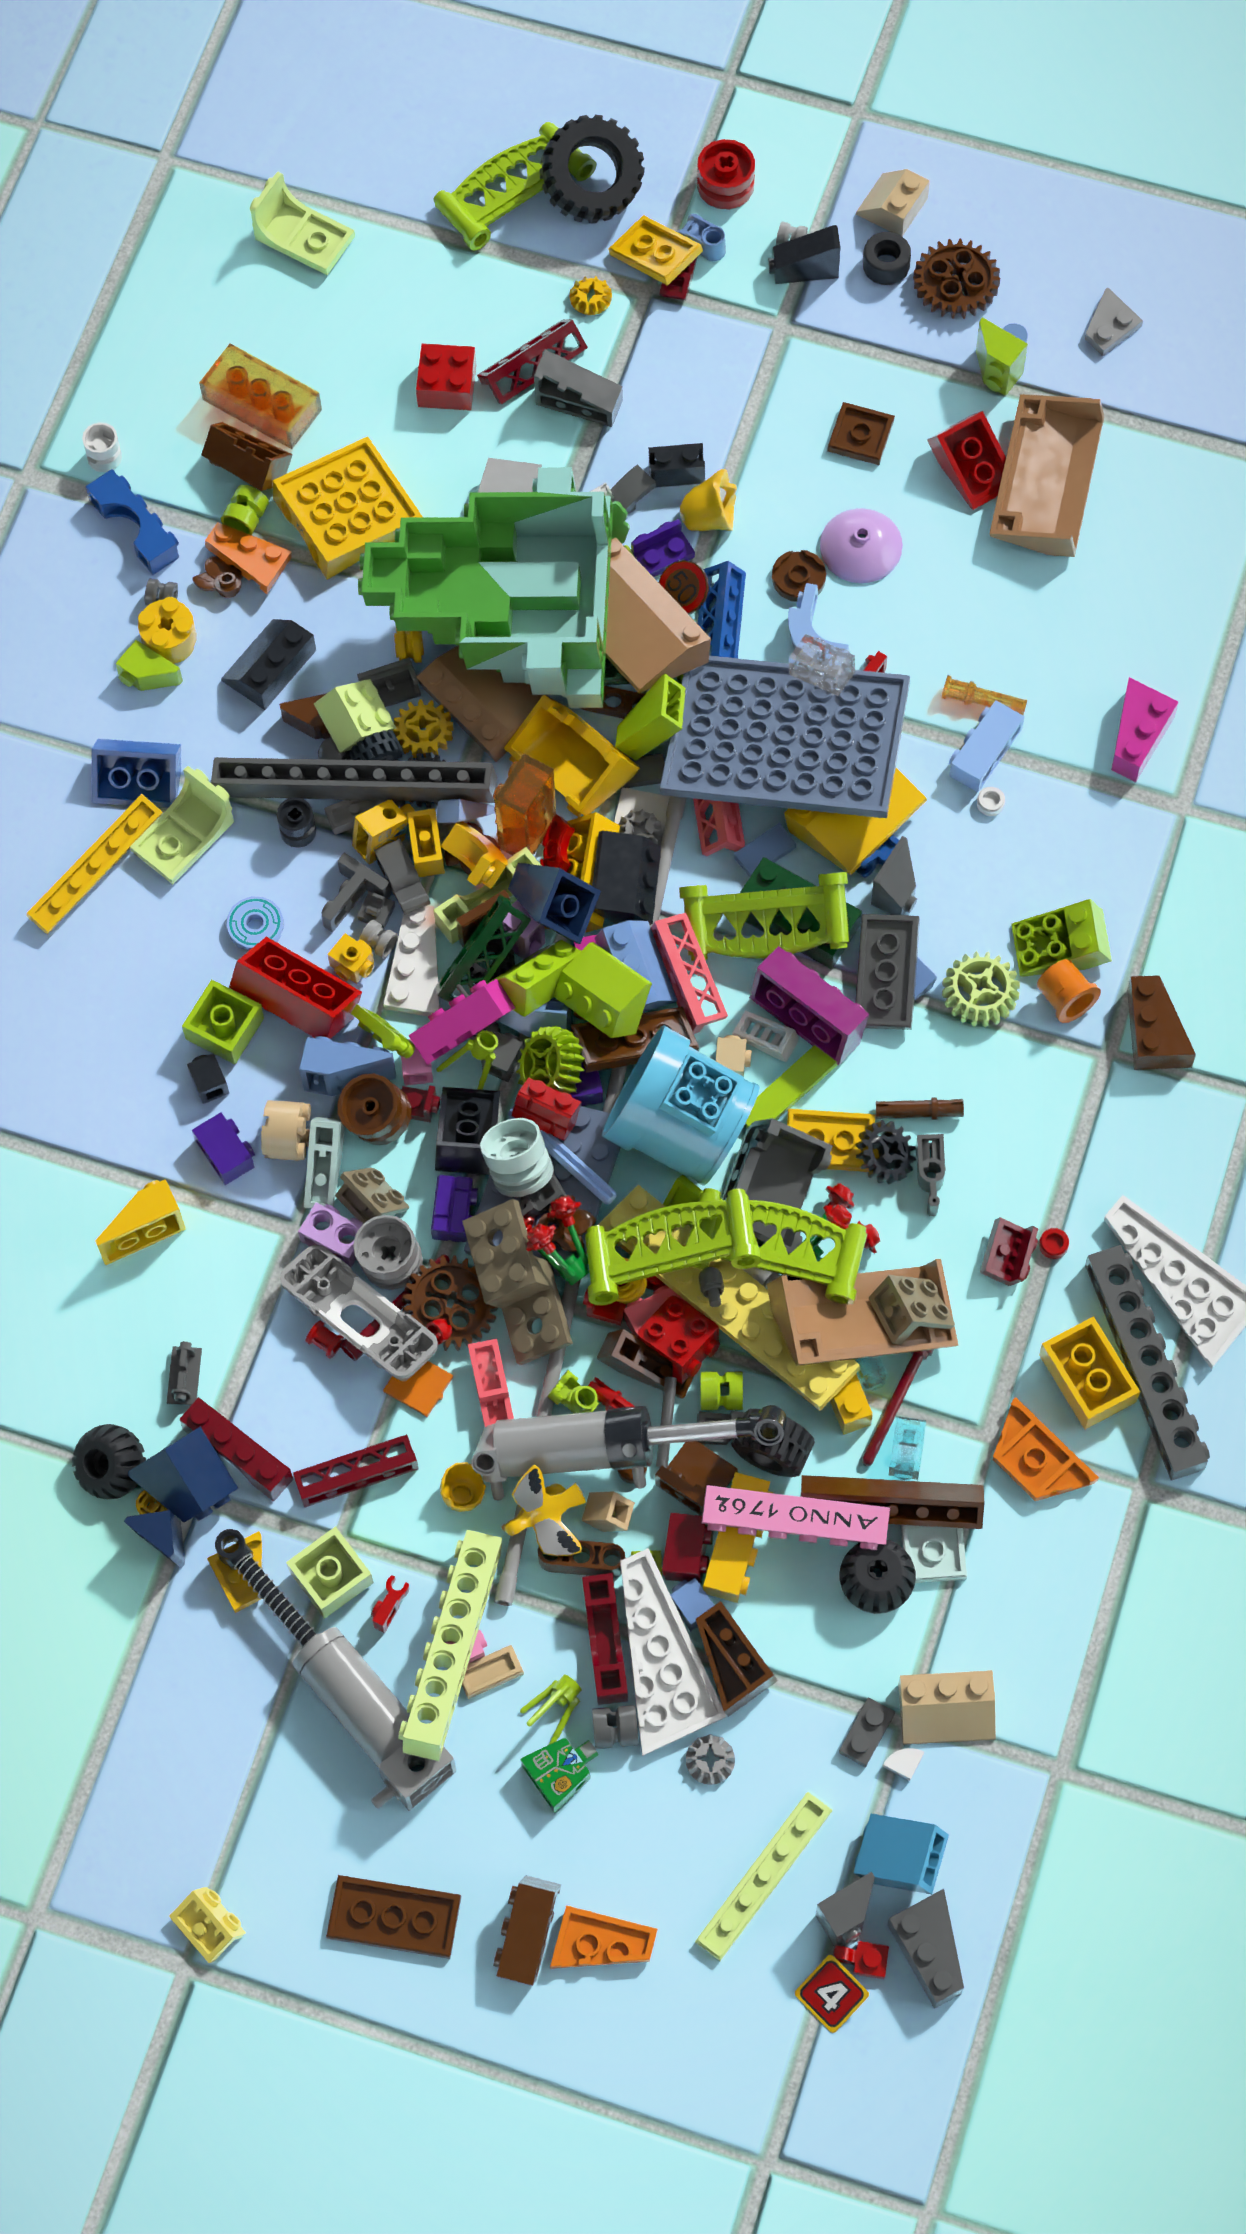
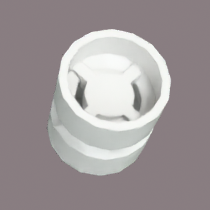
M103 422L93 423L88 426L82 436L88 464L97 472L106 473L111 469H116L122 461V452L116 430L110 424Z

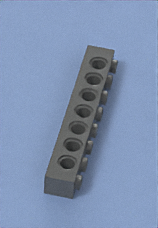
M1118 1245L1088 1255L1085 1263L1086 1270L1124 1365L1140 1390L1138 1400L1170 1480L1172 1481L1205 1470L1208 1459H1210L1209 1449L1204 1441L1200 1442L1197 1431H1199L1197 1419L1194 1414H1189L1186 1404H1188L1186 1392L1183 1387H1178L1175 1377H1177L1175 1365L1172 1360H1167L1164 1352L1166 1350L1165 1340L1162 1334L1157 1333L1153 1325L1155 1323V1316L1150 1306L1146 1307L1142 1298L1144 1296V1289L1141 1281L1134 1278L1132 1273L1134 1266L1130 1254L1124 1253L1122 1246ZM1118 1276L1124 1283L1115 1285L1110 1282L1109 1278ZM1129 1303L1134 1307V1310L1126 1312L1121 1309L1120 1304ZM1134 1329L1141 1330L1145 1337L1137 1339L1131 1335L1130 1331ZM1144 1356L1152 1357L1156 1364L1148 1366L1142 1362L1141 1358ZM1155 1383L1163 1384L1167 1391L1158 1393L1153 1389L1152 1385ZM1171 1410L1177 1414L1178 1419L1168 1420L1164 1417L1163 1412ZM1184 1438L1189 1446L1186 1448L1178 1447L1174 1439Z

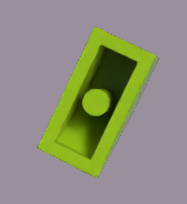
M135 640L115 663L119 680L126 686H134L140 691L177 686L183 682L181 670L178 666L138 640Z

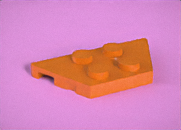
M1016 1397L1012 1400L992 1460L1035 1502L1093 1485L1098 1481L1099 1477Z

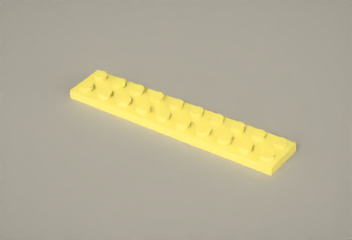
M638 1184L598 1225L603 1226L605 1231H610L632 1218L666 1206ZM688 1224L684 1228L675 1227L671 1235L684 1247L688 1241L691 1227ZM659 1231L656 1235L648 1234L644 1237L643 1243L654 1254H657L666 1232ZM632 1238L627 1243L620 1241L617 1245L629 1255H632L638 1240ZM716 1259L710 1261L708 1267L717 1268L723 1277L724 1292L720 1295L721 1305L718 1307H711L709 1299L701 1293L698 1278L703 1269L686 1267L655 1275L697 1311L715 1322L720 1330L819 1411L860 1370V1364L853 1359L796 1366L772 1314L768 1289L743 1269L733 1267L730 1261Z

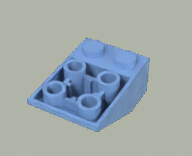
M322 1036L316 1038L307 1037L299 1068L304 1091L329 1096L341 1094L343 1088L352 1079L362 1074L375 1073L386 1077L388 1080H394L397 1076L393 1053L382 1047L364 1048L354 1042H344L342 1044L332 1042L331 1039Z

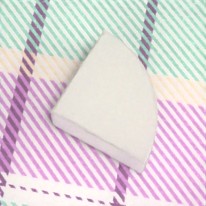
M914 1748L901 1749L890 1755L884 1762L883 1767L911 1781L925 1752Z

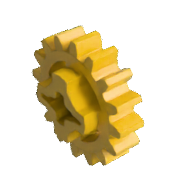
M419 699L418 706H414L409 702V709L407 711L402 708L399 709L400 717H394L396 728L393 732L402 746L404 754L411 750L413 758L416 759V754L418 753L426 757V752L439 755V748L443 750L448 749L446 741L453 740L452 731H454L453 722H450V713H444L442 705L435 708L433 700H430L428 705H424L422 699Z

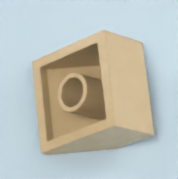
M908 169L882 173L856 211V215L903 237L928 200L930 180Z

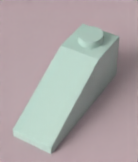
M315 1117L310 1121L304 1208H313L316 1202L322 1206L328 1204L334 1207L345 1126L341 1123L340 1119Z

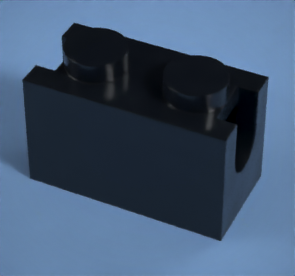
M703 443L648 447L649 474L656 481L655 488L703 483L705 481Z

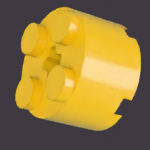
M167 597L149 604L138 615V630L141 642L173 664L185 660L192 654L197 641V633L192 613L183 603L174 597Z

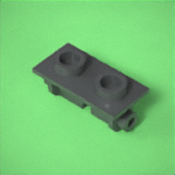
M182 1341L180 1346H172L167 1404L192 1405L197 1399L202 1348L192 1347L191 1342Z

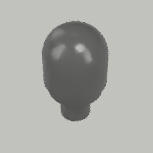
M706 1267L699 1274L700 1290L703 1296L709 1299L711 1307H718L721 1305L720 1295L724 1292L723 1277L717 1268Z

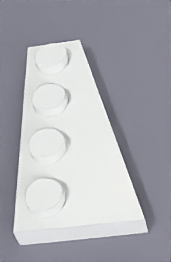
M427 905L404 915L403 913L383 1004L384 1010L429 1016L440 1009L439 996L436 991L438 964L434 906Z

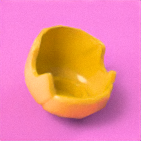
M468 1462L454 1463L446 1469L441 1478L440 1495L445 1504L454 1511L465 1512L473 1510L481 1504L485 1494L486 1485L482 1476L476 1473Z

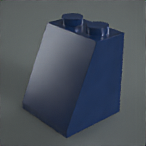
M518 863L508 888L536 922L577 944H581L601 893L597 888L561 868Z
M201 1427L128 1471V1475L132 1480L170 1510L183 1523L193 1517L197 1521L213 1513L211 1506L218 1509L231 1501L229 1494L238 1489V1486Z

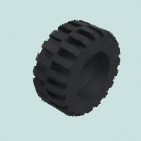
M595 114L593 118H589L588 115H582L577 120H569L554 133L542 154L540 161L542 168L539 172L540 179L544 180L542 185L543 191L551 196L549 202L553 207L558 205L562 209L560 213L566 217L568 214L573 215L574 221L582 222L583 219H586L589 223H597L601 219L604 222L610 220L614 215H619L626 209L641 188V179L645 173V167L642 166L644 161L643 152H638L639 142L636 137L633 139L629 137L630 130L626 126L622 129L616 125L618 121L613 118L606 121L603 120V115ZM583 146L596 147L604 151L611 158L615 166L616 177L612 186L606 191L590 192L574 182L569 173L568 161L571 154L577 148Z

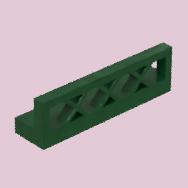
M500 894L436 985L437 995L450 1002L455 999L452 993L458 984L461 986L469 984L471 988L473 983H479L482 980L488 983L530 923L531 918L513 907L510 900ZM508 913L521 920L516 929L503 930L502 922ZM500 927V932L495 933L496 930ZM511 936L506 942L505 937ZM502 938L503 948L501 951L487 955L486 945L489 940ZM483 950L484 956L478 957ZM493 959H494V961L492 962V964L489 965V960H493ZM485 961L487 967L485 974L480 977L471 978L469 969L473 963ZM467 973L468 979L462 980Z

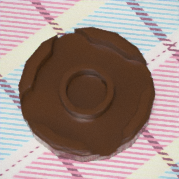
M792 550L778 557L773 565L772 583L774 589L781 597L797 602L799 592H804L806 583L817 585L819 595L826 584L827 573L824 562L816 554L808 550H800V552H793Z

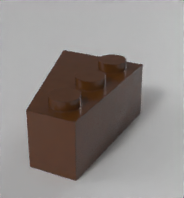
M219 422L210 426L201 456L208 459L212 465L222 467L258 490L264 491L273 488L274 479L287 474L293 454L224 422Z
M1160 975L1131 976L1127 995L1134 1070L1192 1068L1196 1053Z
M721 1601L696 1618L721 1699L722 1708L729 1717L778 1680Z
M525 1875L518 1883V1887L512 1886L508 1904L513 1905L511 1916H505L501 1929V1935L506 1937L503 1949L497 1948L493 1966L498 1967L497 1977L532 1986L535 1984L547 1943L546 1939L550 1922L552 1923L554 1917L553 1909L557 1893L560 1894L562 1884Z

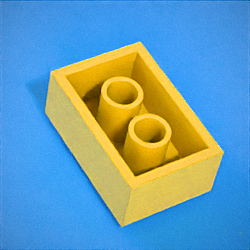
M1094 1316L1042 1343L1039 1356L1084 1430L1137 1402L1140 1390Z

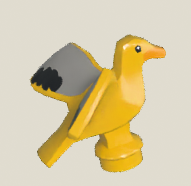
M533 1465L518 1481L511 1494L516 1504L522 1509L514 1519L501 1526L502 1530L508 1535L514 1536L527 1527H533L537 1543L543 1554L570 1556L581 1553V1544L561 1522V1515L568 1508L586 1503L581 1489L576 1482L568 1489L557 1483L545 1488L541 1470L536 1465Z

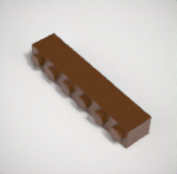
M801 1475L800 1497L890 1508L888 1524L983 1529L984 1485Z

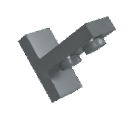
M345 852L337 862L339 873L348 879L341 884L338 891L339 894L333 901L329 900L321 912L323 927L332 933L366 891L379 894L387 899L392 894L388 880Z

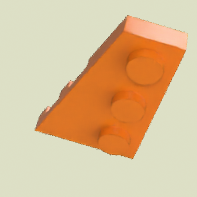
M217 522L205 539L206 549L227 565H234L242 571L243 577L248 581L251 579L260 585V590L268 594L291 560L292 551Z
M566 1905L550 1969L650 1962L658 1929Z

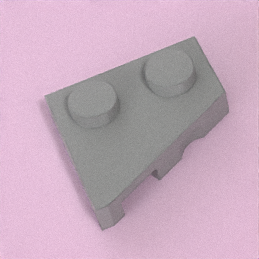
M1107 287L1086 331L1085 340L1104 356L1141 328L1143 320Z

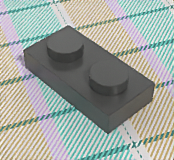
M868 1697L844 1740L839 1753L866 1768L891 1723L895 1711Z

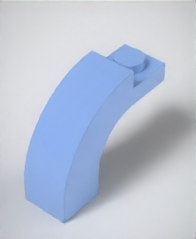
M806 583L804 592H799L797 608L789 607L788 625L793 647L806 665L847 669L850 657L849 645L825 640L816 633L812 626L818 599L817 585Z

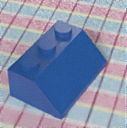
M97 739L91 749L92 803L131 805L143 794L156 807H170L177 798L179 791L181 744Z

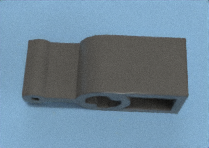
M400 839L374 850L377 864L384 878L390 882L391 892L396 897L404 915L431 904L420 882L417 871Z
M944 1134L917 1135L915 1145L917 1181L919 1187L928 1192L929 1195L927 1214L929 1216H937L940 1204L937 1191L943 1186L946 1171ZM931 1172L935 1173L936 1176L935 1178H929L927 1174Z

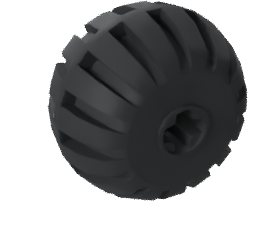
M114 1424L99 1425L86 1432L76 1444L73 1452L75 1457L72 1458V1467L75 1466L76 1469L73 1473L76 1480L79 1481V1485L90 1495L107 1500L121 1498L133 1491L138 1484L129 1477L128 1471L146 1460V1457H143L142 1454L145 1450L143 1445L139 1443L140 1440L133 1432Z
M886 1540V1545L878 1544L877 1550L860 1548V1543H858L844 1556L840 1565L839 1581L844 1595L854 1606L864 1612L880 1614L899 1608L909 1599L915 1586L916 1571L909 1554L899 1544L891 1540ZM875 1568H879L883 1572L882 1577H876L874 1573Z

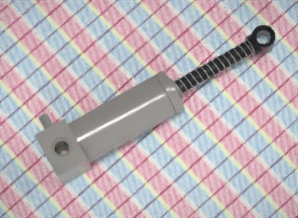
M226 1529L220 1532L215 1540V1549L221 1562L228 1565L232 1570L238 1569V1574L243 1575V1580L248 1581V1586L253 1587V1592L258 1593V1597L263 1599V1603L268 1605V1609L273 1611V1615L278 1617V1621L283 1623V1627L289 1630L288 1633L293 1634L294 1640H298L299 1646H303L293 1660L292 1666L379 1768L381 1778L386 1787L371 1799L373 1805L379 1809L395 1796L410 1811L457 1772L454 1757L445 1747H443L439 1761L403 1753V1740H399L398 1737L402 1721L408 1722L410 1713H407V1709L337 1627L329 1628L320 1634H316L313 1631L314 1628L308 1625L309 1622L303 1619L304 1616L298 1613L299 1610L293 1607L294 1604L288 1601L289 1598L283 1595L284 1592L278 1589L279 1586H275L274 1580H270L268 1574L264 1573L263 1568L259 1567L258 1562L254 1561V1552L246 1544L243 1535L238 1530ZM230 1542L239 1544V1548L233 1553H226L224 1551V1547ZM417 1765L424 1766V1768L418 1772L411 1771V1769Z

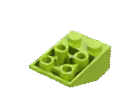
M1091 899L1011 923L1021 977L1042 975L1049 967L1064 959L1071 960L1079 970H1086L1112 962L1103 909Z

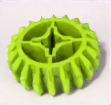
M557 1026L540 1027L537 1032H532L531 1038L525 1039L526 1047L520 1049L522 1053L521 1059L517 1060L520 1063V1068L516 1073L521 1076L518 1084L523 1086L526 1080L531 1078L542 1081L546 1086L559 1092L568 1094L576 1092L575 1084L581 1082L579 1075L580 1072L584 1071L581 1068V1063L585 1060L580 1055L583 1047L578 1044L579 1038H576L573 1032Z

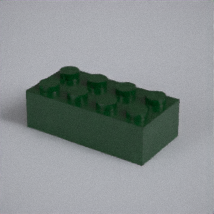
M763 857L740 893L814 887L816 885ZM846 902L849 932L848 946L861 926L862 910ZM806 907L797 925L800 933H806L809 929L812 932H817L820 929L819 921L808 907ZM778 910L769 928L770 933L774 936H777L780 932L788 935L792 931L791 924L780 910ZM751 912L746 923L764 932V928ZM824 943L801 953L832 970L846 948L830 949V943Z

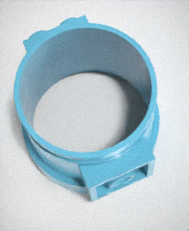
M663 1025L645 1048L624 1084L604 1125L602 1137L627 1151L634 1147L680 1174L691 1177L698 1184L705 1186L720 1168L737 1140L755 1104L760 1086L754 1082L751 1083L744 1079V1076L689 1046L690 1039Z

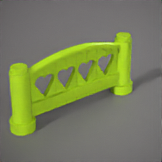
M545 122L539 129L540 136L516 144L484 162L467 176L454 192L450 193L441 190L435 194L433 198L435 207L464 236L463 240L471 250H479L488 243L491 231L487 226L543 190L544 180L540 179L539 172L542 164L529 161L528 157L536 155L539 150H545L548 142L559 129L554 123ZM579 148L571 154L568 161L569 173L577 181L588 179L597 167L596 161L589 154L583 153ZM523 163L527 166L528 178L523 179L508 175L506 172L509 169H515L517 164ZM497 177H503L506 181V192L495 191L485 186L488 183H493ZM476 191L484 192L485 206L467 203L464 199L473 196V193Z
M847 872L818 874L819 886L715 896H708L707 885L679 887L680 899L683 898L684 913L686 912L705 960H708V954L710 953L737 958H767L778 946L792 954L812 949L824 943H830V949L848 948L849 932L844 885L848 884ZM806 907L809 908L820 923V929L817 932H812L809 929L806 933H800L797 929V925ZM778 910L782 912L792 926V931L788 935L780 932L777 936H774L769 931ZM751 912L764 928V934L761 937H756L752 934L750 938H745L741 933ZM723 914L736 930V937L732 940L724 937L719 941L714 937V931ZM688 950V956L691 957V961H695L693 952Z
M704 1188L703 1193H700L698 1202H722L725 1200H722L720 1197V1191ZM749 1200L752 1225L755 1222H761L764 1226L774 1225L777 1229L776 1234L759 1247L761 1262L755 1268L827 1285L825 1293L827 1299L840 1304H854L857 1293L854 1286L867 1237L865 1226L850 1223L848 1228L841 1229L837 1225L799 1208L768 1201ZM717 1216L712 1221L705 1219L700 1223V1228L711 1239H714L723 1218ZM692 1224L690 1235L694 1229V1224ZM784 1229H790L793 1233L803 1232L806 1235V1240L788 1255L781 1232ZM754 1235L755 1245L758 1246L757 1241H756V1238H755V1235ZM813 1236H819L823 1240L832 1239L835 1242V1247L819 1262L816 1260L810 1243V1239ZM730 1256L721 1258L722 1260L731 1262ZM709 1262L690 1267L704 1269L708 1267Z
M743 1189L730 1190L726 1201H700L671 1205L639 1215L610 1231H605L603 1226H591L585 1234L591 1285L588 1286L589 1302L595 1305H607L617 1301L619 1298L617 1285L729 1256L731 1265L738 1269L752 1268L761 1262L760 1248L755 1245L749 1197ZM721 1216L723 1218L714 1239H711L700 1228V1223L705 1219L712 1221L715 1217ZM687 1224H694V1229L686 1246L683 1247L671 1235L672 1230L675 1227L684 1228ZM659 1231H665V1238L657 1254H654L643 1243V1239L648 1234L656 1235ZM636 1238L638 1241L629 1261H626L615 1250V1246L620 1241L627 1243L630 1239Z

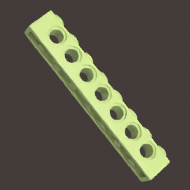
M466 1530L464 1540H458L454 1558H458L456 1566H450L447 1576V1583L450 1586L448 1591H442L439 1609H442L440 1617H434L431 1634L434 1635L432 1643H426L423 1660L426 1661L424 1669H418L415 1686L418 1687L416 1695H410L407 1713H410L408 1722L402 1721L398 1739L403 1740V1753L436 1761L440 1760L501 1557L502 1537ZM462 1590H469V1591H471V1592H469V1593H464V1592H461V1591H462ZM459 1615V1616H462L463 1618H459V1619H458V1618H454L453 1616ZM453 1641L455 1644H446L445 1642ZM445 1667L447 1668V1670L441 1671L437 1668ZM436 1693V1694H439L440 1696H438V1697H431V1696H429V1694ZM422 1720H430V1721H432V1722H431V1723H428V1724H425V1723H422V1722H420V1721H422Z

